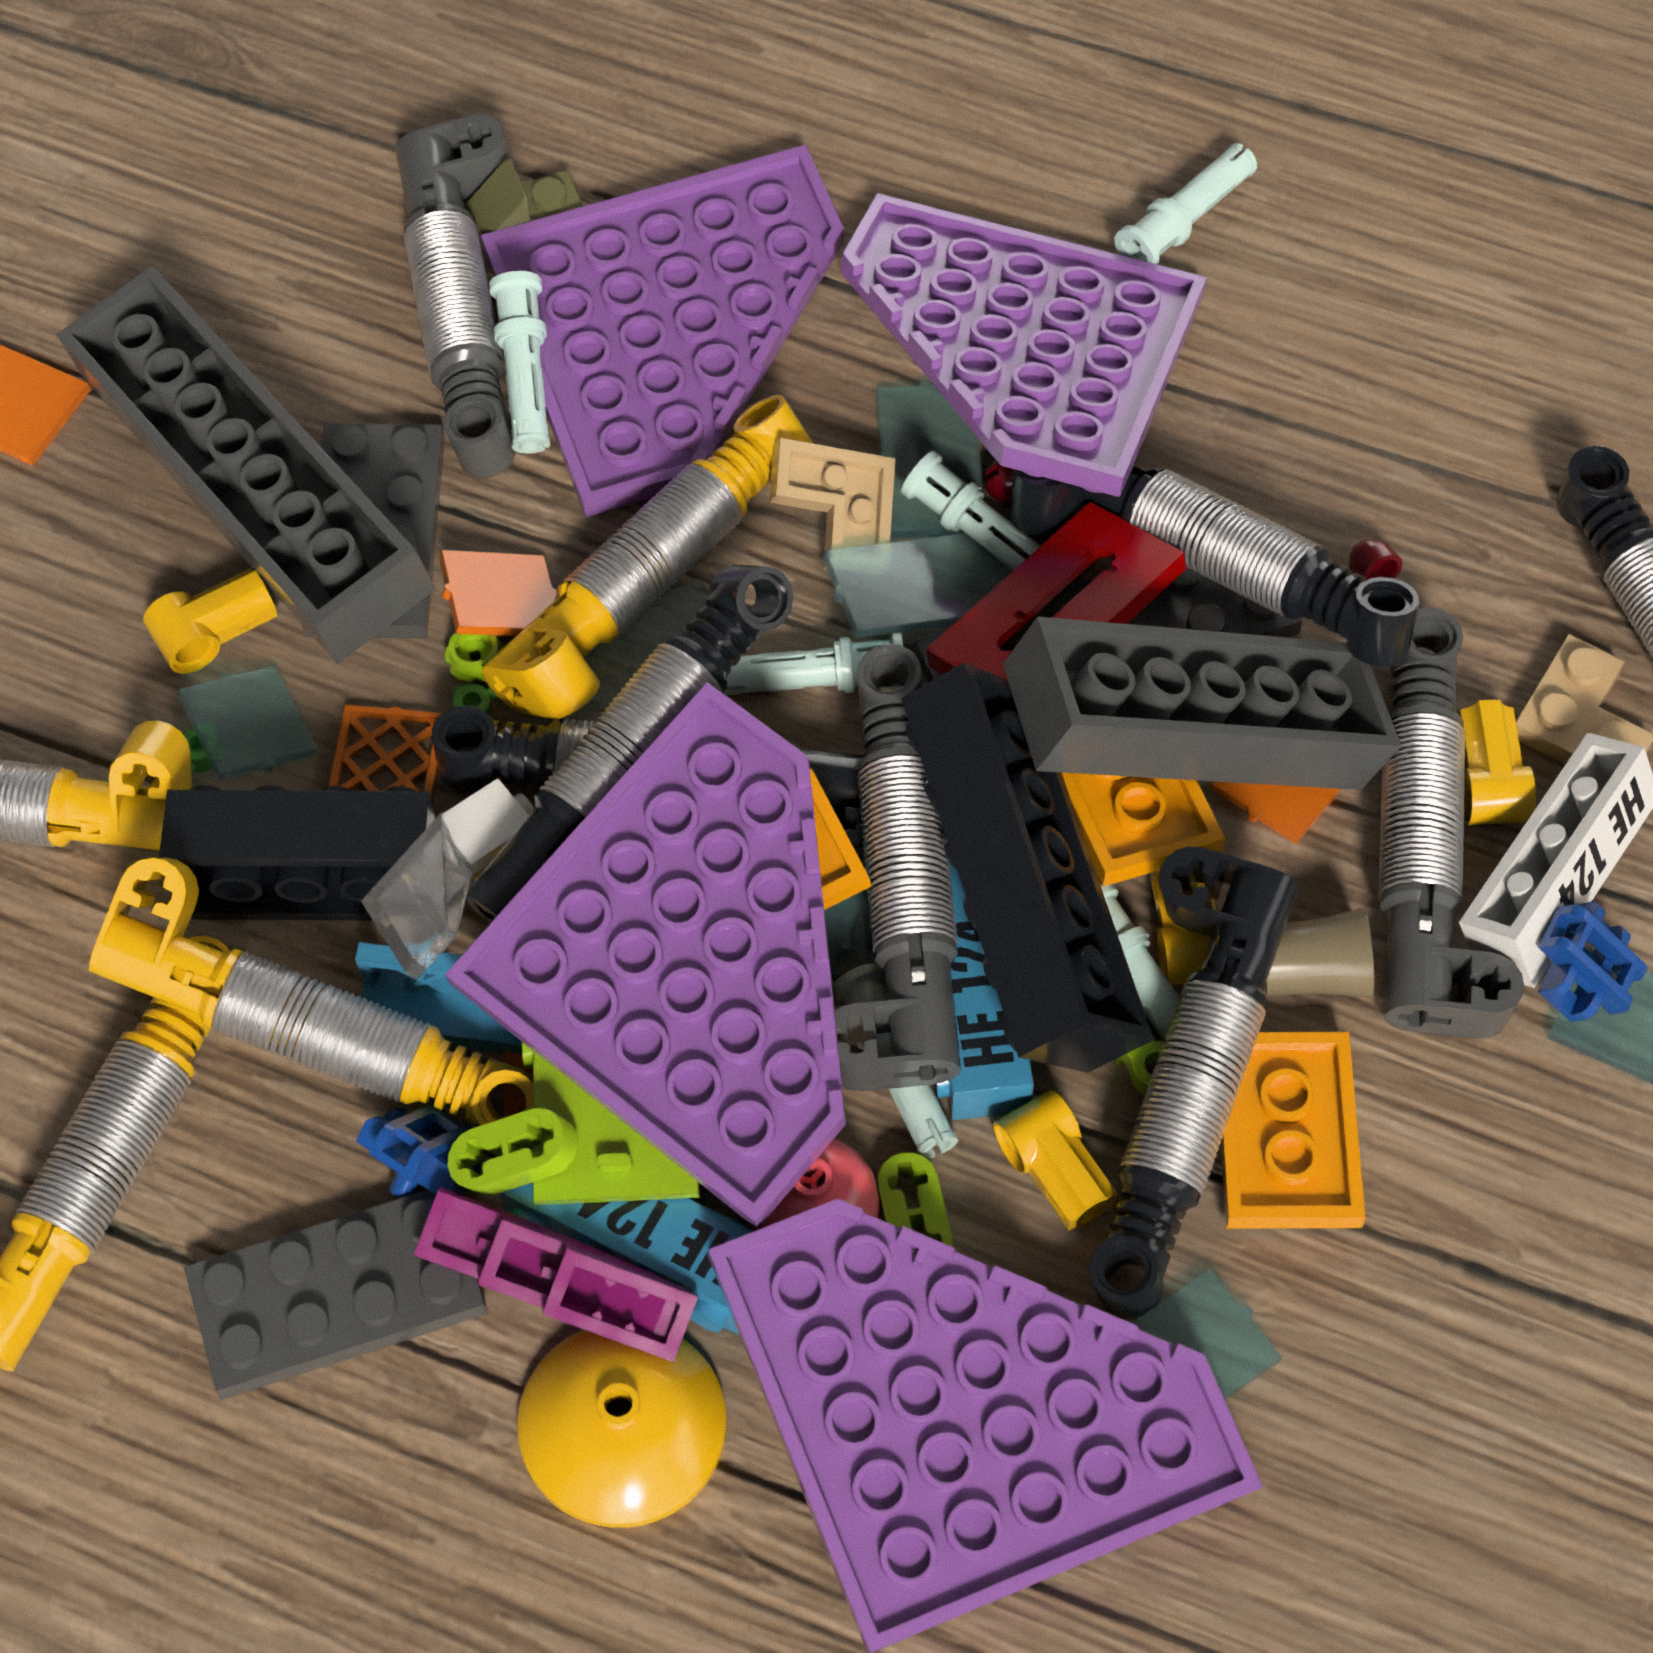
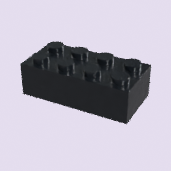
M197 785L189 790H167L159 858L179 860L187 865L196 876L199 893L191 919L439 921L444 852L429 791H416L403 786L389 787L384 791H352L341 786H327L318 791H287L284 788L271 785L260 786L254 790H222L210 785Z

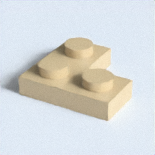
M780 438L773 446L769 503L827 513L823 570L881 579L888 573L896 458Z
M1568 634L1516 721L1519 742L1565 765L1587 732L1642 746L1645 748L1646 754L1653 743V733L1601 708L1618 679L1625 661Z

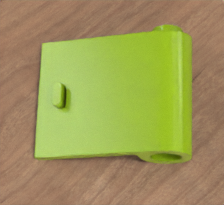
M522 1042L524 1068L533 1069V1108H545L562 1116L575 1127L578 1135L577 1153L566 1170L557 1175L533 1182V1202L535 1205L700 1198L698 1181ZM546 1129L542 1130V1141L539 1144L533 1145V1151L540 1155L544 1154V1143L553 1139V1133Z

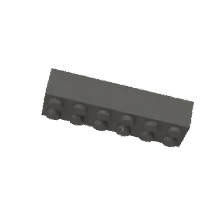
M1037 617L1003 663L1036 771L1362 790L1401 747L1370 664L1359 661L1351 655L1347 649V642Z

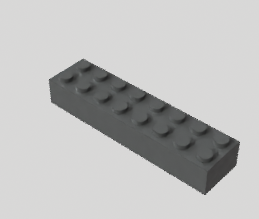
M150 266L56 334L85 380L253 570H256L261 579L337 664L436 590L416 549L153 266Z

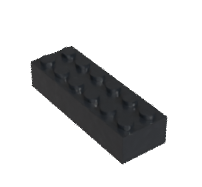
M962 663L902 698L909 721L906 726L907 736L913 748L920 754L928 779L925 782L926 794L932 806L939 813L947 837L944 841V849L950 863L958 871L966 895L963 901L964 911L969 922L978 932L985 954L983 969L989 983L997 991L1005 1015L1003 1021L1004 1034L1010 1046L1017 1052L1018 1058L1089 1073L1153 1041L1148 1021L1062 772L1036 771L1008 680L967 663Z

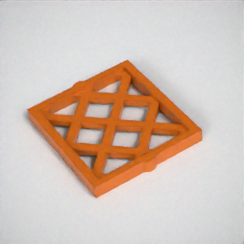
M345 705L329 786L340 785L344 764L354 777L342 784L341 787L350 790L362 784L367 791H379L369 778L387 767L397 778V781L387 788L403 786L419 791L412 782L427 772L424 791H429L432 802L438 773L434 746L432 744L429 757L419 744L432 736V728L435 721L443 713L403 710L397 706L380 708ZM370 718L382 719L387 722L369 733L358 720ZM405 721L428 723L430 726L412 737L402 726V723ZM352 726L362 739L347 748ZM394 729L405 743L387 754L377 743V740ZM369 746L378 756L379 760L362 771L351 757ZM412 750L423 763L405 775L394 761Z

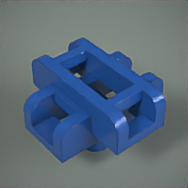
M1595 901L1557 908L1538 947L1552 960L1544 973L1545 977L1538 993L1570 1022L1591 1018L1598 1011L1600 1005L1611 1015L1627 1012L1633 1002L1632 996L1628 993L1630 985L1634 981L1642 980L1647 971V965L1627 947L1631 934L1621 925L1611 927L1603 920L1605 910ZM1587 941L1595 947L1593 953H1590L1584 947ZM1611 971L1617 975L1615 980L1609 975ZM1575 981L1578 986L1573 993L1570 988Z
M434 1103L414 1112H410L403 1107H396L389 1110L384 1117L375 1116L363 1124L356 1142L368 1149L370 1155L396 1172L389 1187L390 1193L400 1199L415 1194L420 1185L435 1195L440 1186L459 1194L469 1191L458 1185L451 1178L447 1166L448 1154L452 1144L461 1134L473 1127L468 1124L462 1125L447 1115L444 1108L443 1110L434 1108ZM480 1163L473 1165V1171L479 1174L481 1170Z

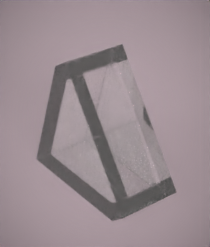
M442 813L437 816L361 900L404 972L415 980L457 937L473 871L462 863Z

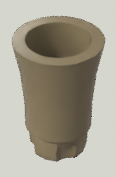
M1365 907L1327 917L1287 923L1263 990L1265 996L1345 995L1373 998V949Z

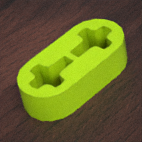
M533 1108L472 1128L461 1134L451 1146L447 1167L451 1178L458 1185L482 1196L496 1195L557 1175L566 1170L577 1153L578 1135L575 1127L567 1119L545 1108ZM546 1129L553 1133V1139L544 1143V1154L540 1155L527 1148L539 1144L543 1139L542 1130ZM485 1149L499 1156L483 1163L482 1175L473 1171V1165L480 1163L483 1159L482 1150Z
M899 1153L891 1156L882 1164L878 1173V1193L882 1220L901 1229L903 1226L911 1230L912 1227L922 1226L925 1236L952 1247V1234L938 1175L933 1164L924 1156L916 1153ZM910 1175L913 1184H921L917 1189V1208L907 1209L904 1193L901 1189H894L898 1185L899 1176Z

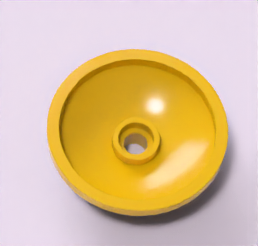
M587 1330L579 1331L555 1346L537 1365L524 1388L517 1418V1433L521 1455L531 1479L540 1492L566 1514L586 1523L611 1528H628L653 1523L668 1517L688 1504L700 1493L715 1472L722 1456L727 1432L725 1400L717 1376L702 1354L686 1340L682 1339L675 1360L672 1362ZM615 1399H626L632 1404L630 1411L620 1417L610 1415L606 1411L607 1406Z

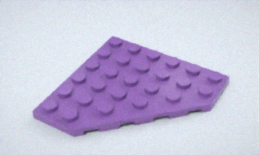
M806 145L481 235L483 251L493 277L509 271H528L537 274L542 280V292L537 296L539 319L546 324L547 337L540 346L546 416L585 518L656 496V493L660 492L665 485H668L669 481H672L685 466H688L694 460H706L708 457L713 456V453L719 447H722L736 420L742 414L844 243L843 225Z
M879 193L876 194L845 248L841 265V274L1001 466L1023 471L1030 476L1045 477L1079 486L1090 492L1105 493L1120 497L1199 309L1207 282V277Z
M706 682L449 969L445 976L450 985L758 1229L846 1125L809 759L807 755Z
M838 1198L708 1249L707 1256L867 1653H874L1263 1487L1205 1354L1179 1343L1174 1345L1138 1330L1139 1326L1090 1305L1085 1304V1306L1077 1304L1047 1291V1287L996 1265L991 1267L955 1252V1248L904 1226L901 1229L863 1212L864 1209Z

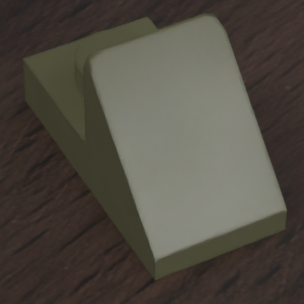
M510 158L501 163L464 205V209L470 213L477 226L483 257H485L481 235L583 207L568 170L521 184Z

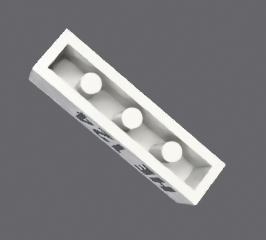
M1587 732L1460 919L1459 924L1470 950L1504 955L1516 964L1522 973L1524 985L1535 988L1552 962L1538 947L1556 909L1568 905L1583 904L1593 900L1653 809V773L1644 747Z

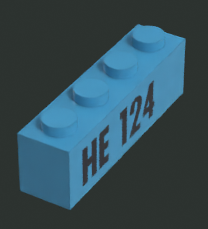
M949 861L951 885L953 887V904L955 906L956 934L958 936V954L951 963L961 1071L952 1080L934 1084L936 1098L948 1097L952 1120L1009 1114L1032 1100L1034 1084L1030 1060L1018 1058L1017 1052L1006 1039L1003 1030L1005 1015L997 991L992 987L983 969L985 954L977 930L972 926L965 914L963 901L966 895L958 871Z
M533 1183L499 1194L504 1211L569 1236L697 1293L698 1299L690 1319L702 1328L719 1333L725 1328L739 1335L707 1252L708 1249L754 1232L753 1230L689 1198L535 1205L533 1202Z

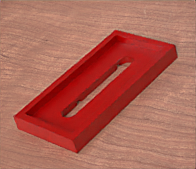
M1090 502L926 648L929 666L945 674L958 665L967 663L1007 679L1003 663L1012 651H1003L1000 647L1095 560L1105 557L1111 558L1114 561L1111 563L1109 571L1104 570L1052 618L1128 624L1186 570L1185 554L1178 548Z

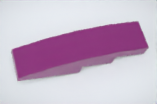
M441 1186L438 1189L414 1252V1256L479 1279L477 1285L543 1308V1315L672 1362L675 1360L698 1299L697 1293L632 1263L522 1217Z

